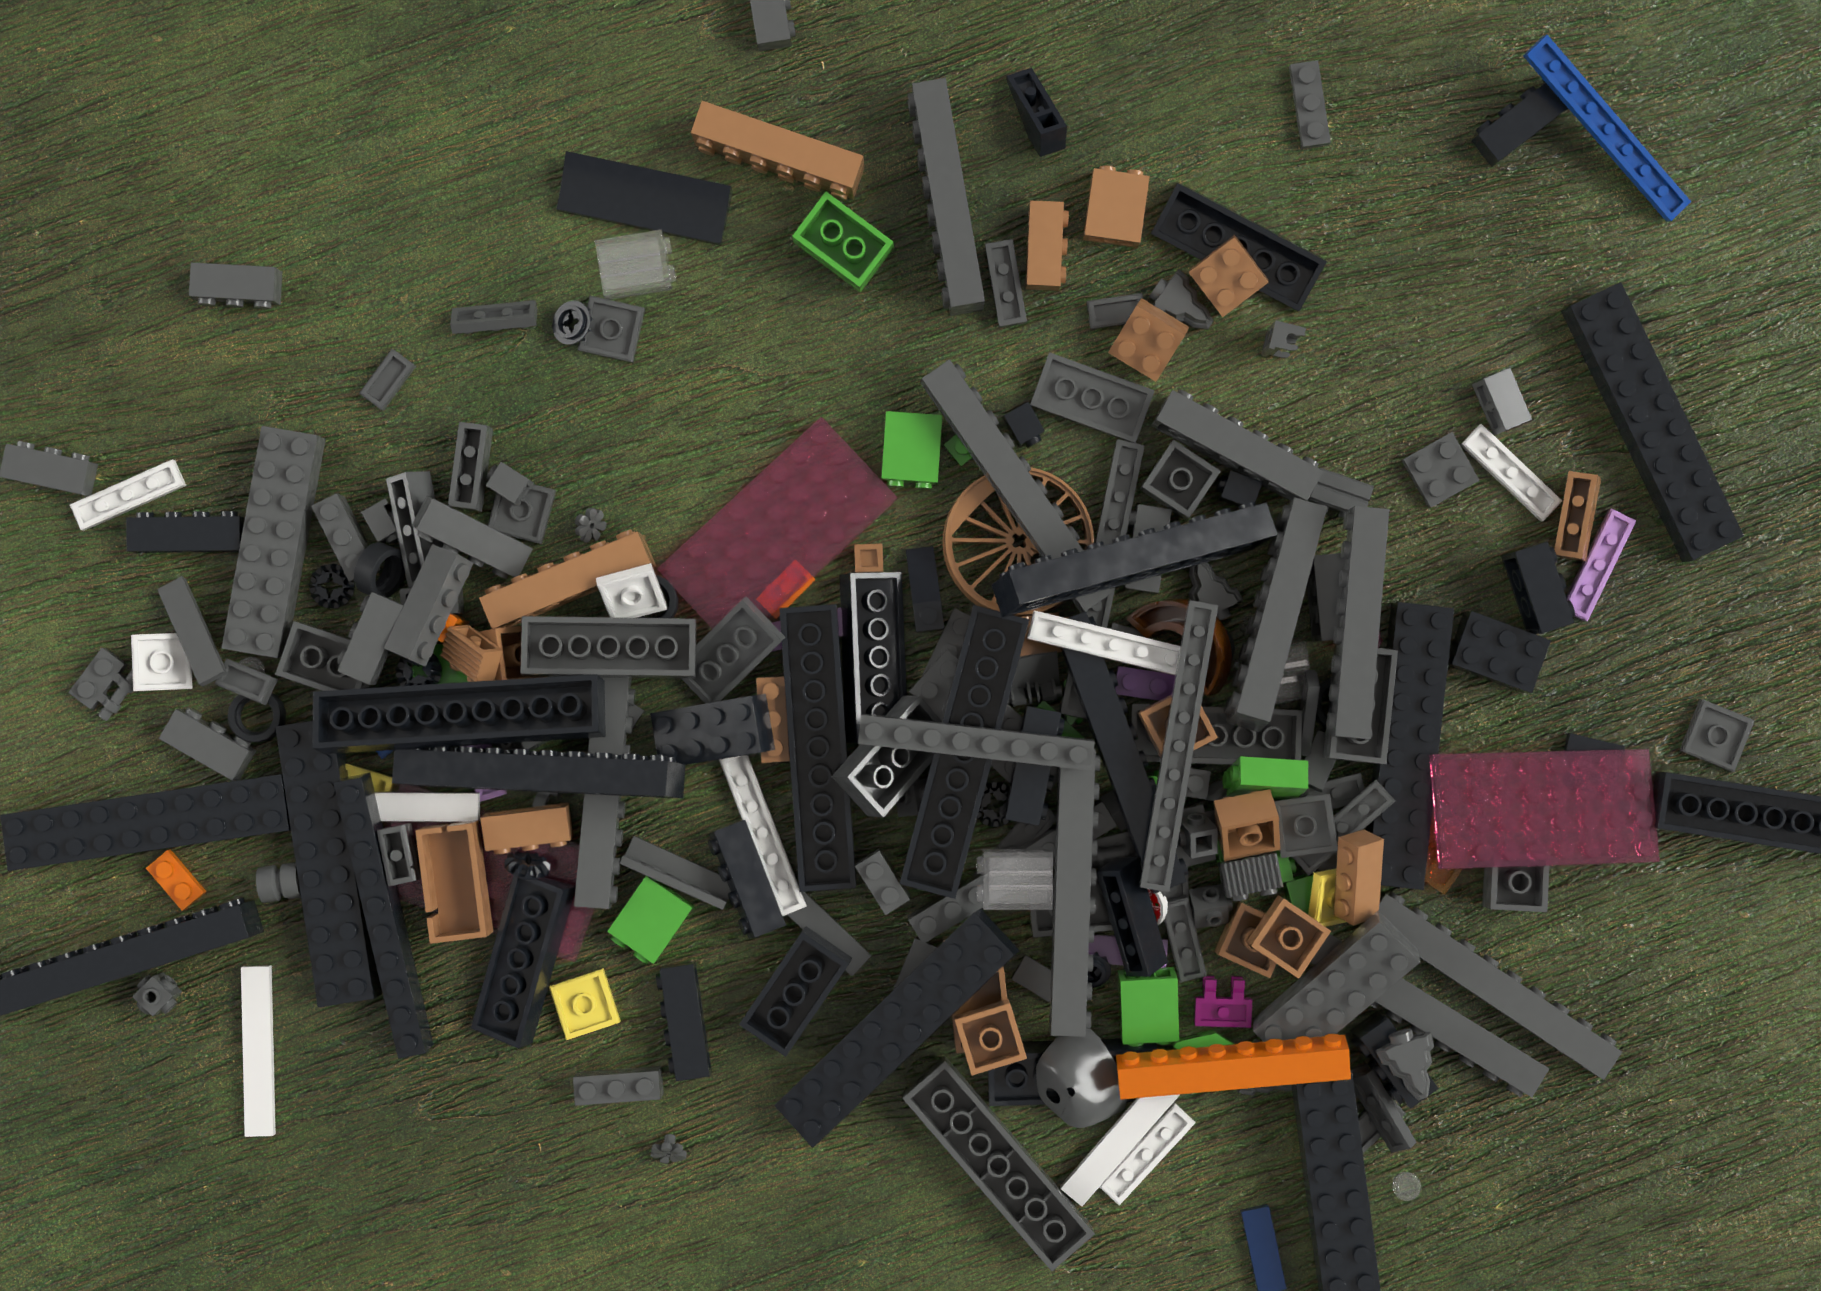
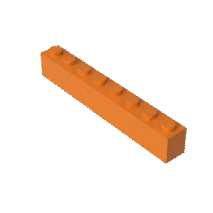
M1327 1034L1322 1037L1311 1038L1300 1036L1289 1040L1270 1039L1266 1042L1255 1043L1243 1041L1233 1045L1213 1044L1209 1047L1199 1048L1187 1046L1177 1050L1156 1049L1152 1052H1126L1116 1055L1120 1100L1351 1079L1350 1055L1346 1036L1338 1034Z

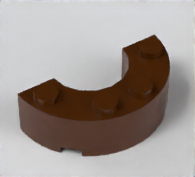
M1167 599L1152 602L1134 611L1126 620L1145 638L1159 636L1165 630L1176 631L1183 635L1189 600ZM1217 616L1203 692L1206 696L1214 695L1221 691L1229 676L1232 663L1230 640L1226 629Z

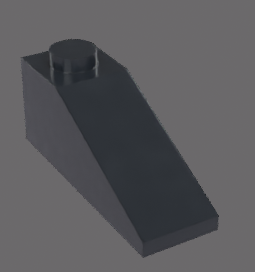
M1029 68L1007 75L1006 80L1026 133L1038 155L1042 157L1065 149L1067 125L1034 70Z
M934 547L906 549L916 633L944 629V620Z

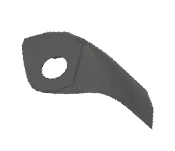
M1086 1029L1085 1037L1058 1036L1039 1059L1036 1066L1039 1096L1069 1126L1085 1128L1125 1110L1127 1099L1120 1100L1117 1065L1100 1037L1091 1029ZM1072 1087L1075 1091V1094L1072 1097L1069 1095L1067 1088ZM1048 1088H1052L1058 1093L1060 1097L1059 1103H1054L1048 1098L1046 1093Z

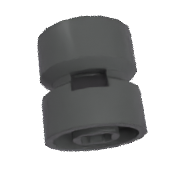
M296 862L282 864L280 869L276 865L258 867L256 871V887L262 903L280 901L282 896L289 900L301 898Z

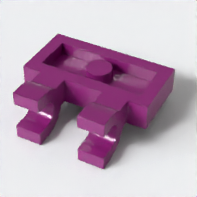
M1207 975L1203 977V996L1194 997V1025L1251 1028L1252 999L1251 997H1244L1245 980L1243 977L1231 976V997H1217V979H1214L1215 976Z

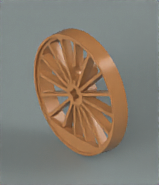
M1031 468L1029 473L1033 479H1039L1044 486L1047 483L1063 494L1056 502L1058 506L1067 498L1075 508L1078 516L1063 522L1065 525H1068L1078 520L1081 521L1085 540H1078L1079 545H1085V549H1087V546L1094 544L1092 522L1084 503L1077 493L1055 475L1040 469ZM984 475L971 483L952 505L943 531V553L949 574L959 590L975 605L1000 612L998 604H996L995 594L992 601H989L975 592L974 588L1009 554L1011 556L1004 572L1008 571V567L1012 565L1015 556H1017V563H1021L1022 558L1025 566L1031 565V557L1040 554L1018 522L1016 528L1009 509L999 495L998 498L1011 529L984 502L995 491ZM980 505L1005 532L968 516ZM966 521L1005 539L953 538L952 535ZM1014 536L1017 539L1023 537L1025 539L1023 542L1024 548L1021 546L1013 547L1014 539L1012 537ZM952 543L1005 544L960 563L955 562ZM1005 549L1007 550L972 585H968L958 569ZM1066 601L1014 614V616H1032L1034 610L1047 613Z

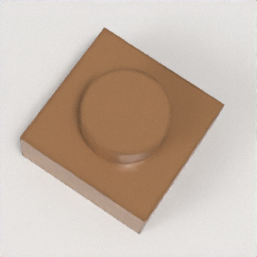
M882 544L854 545L855 573L884 572Z

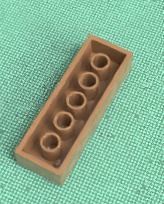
M702 101L691 130L695 145L704 154L714 156L715 153L724 155V159L733 164L740 165L741 162L752 165L751 169L763 174H767V171L777 173V177L783 181L793 183L794 180L803 182L805 183L804 187L816 192H820V189L831 192L830 195L842 201H846L847 198L854 200L864 171L863 155Z
M632 529L616 535V541L606 543L604 540L590 546L591 551L585 554L579 551L563 557L565 562L557 565L553 564V562L537 568V574L531 576L525 573L512 578V584L508 586L498 584L484 590L486 595L479 597L491 628L515 626L522 623V616H539L599 591L596 583V578L650 563L653 568L656 567L644 535L639 532H632Z

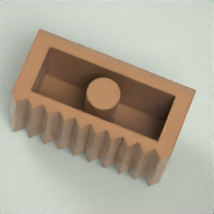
M470 625L447 628L448 632L445 634L447 637L444 639V648L440 656L450 663L449 667L465 674L468 682L495 680L503 649L481 635L482 633H478Z

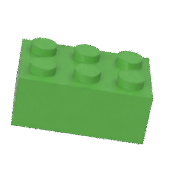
M828 192L823 194L792 235L793 243L860 293L894 249V242Z

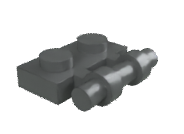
M101 648L68 693L89 709H95L99 703H102L104 707L98 716L108 721L113 713L117 714L122 707L120 704L127 694L133 692V670L125 677L121 673L128 664L107 648ZM114 682H116L119 685V687L110 697L106 693L109 691Z

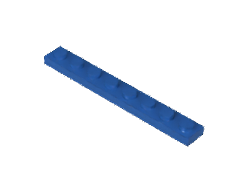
M1548 35L1542 36L1523 55L1666 222L1672 221L1691 202Z

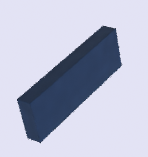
M1268 1204L1240 1210L1257 1291L1286 1290Z

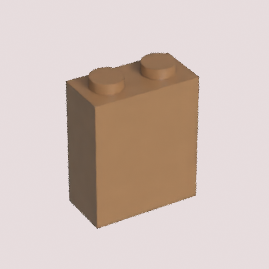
M1099 166V169L1094 168L1091 176L1083 240L1138 248L1141 242L1150 176L1143 175L1144 172L1134 169L1127 170V173L1116 171V168L1112 166Z

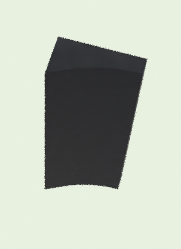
M566 151L557 211L721 246L733 191L730 185Z
M1180 182L1177 183L1151 234L1200 260L1204 259L1235 235L1268 278L1269 282L1259 291L1297 311L1301 310L1327 263V260Z
M902 572L848 573L839 575L847 743H858L862 714L886 716L902 696H907Z
M513 876L471 1029L518 1049L533 1043L576 886L545 877L526 880Z
M1121 1038L1101 1039L1116 1065V1055L1126 1052H1152L1158 1049L1156 1043H1144L1142 1046L1133 1047L1128 1044L1123 1045ZM1022 1041L1027 1059L988 1071L989 1106L1046 1105L1038 1093L1036 1066L1042 1054L1053 1041ZM1072 1087L1067 1088L1071 1097L1074 1096V1089ZM1048 1088L1046 1091L1048 1098L1054 1103H1059L1060 1097L1054 1089ZM1136 1098L1127 1099V1102H1134Z

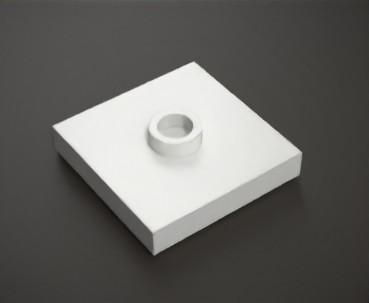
M651 563L596 578L597 587L610 618H637L667 610L666 601Z
M176 633L131 635L133 691L193 689L192 668Z

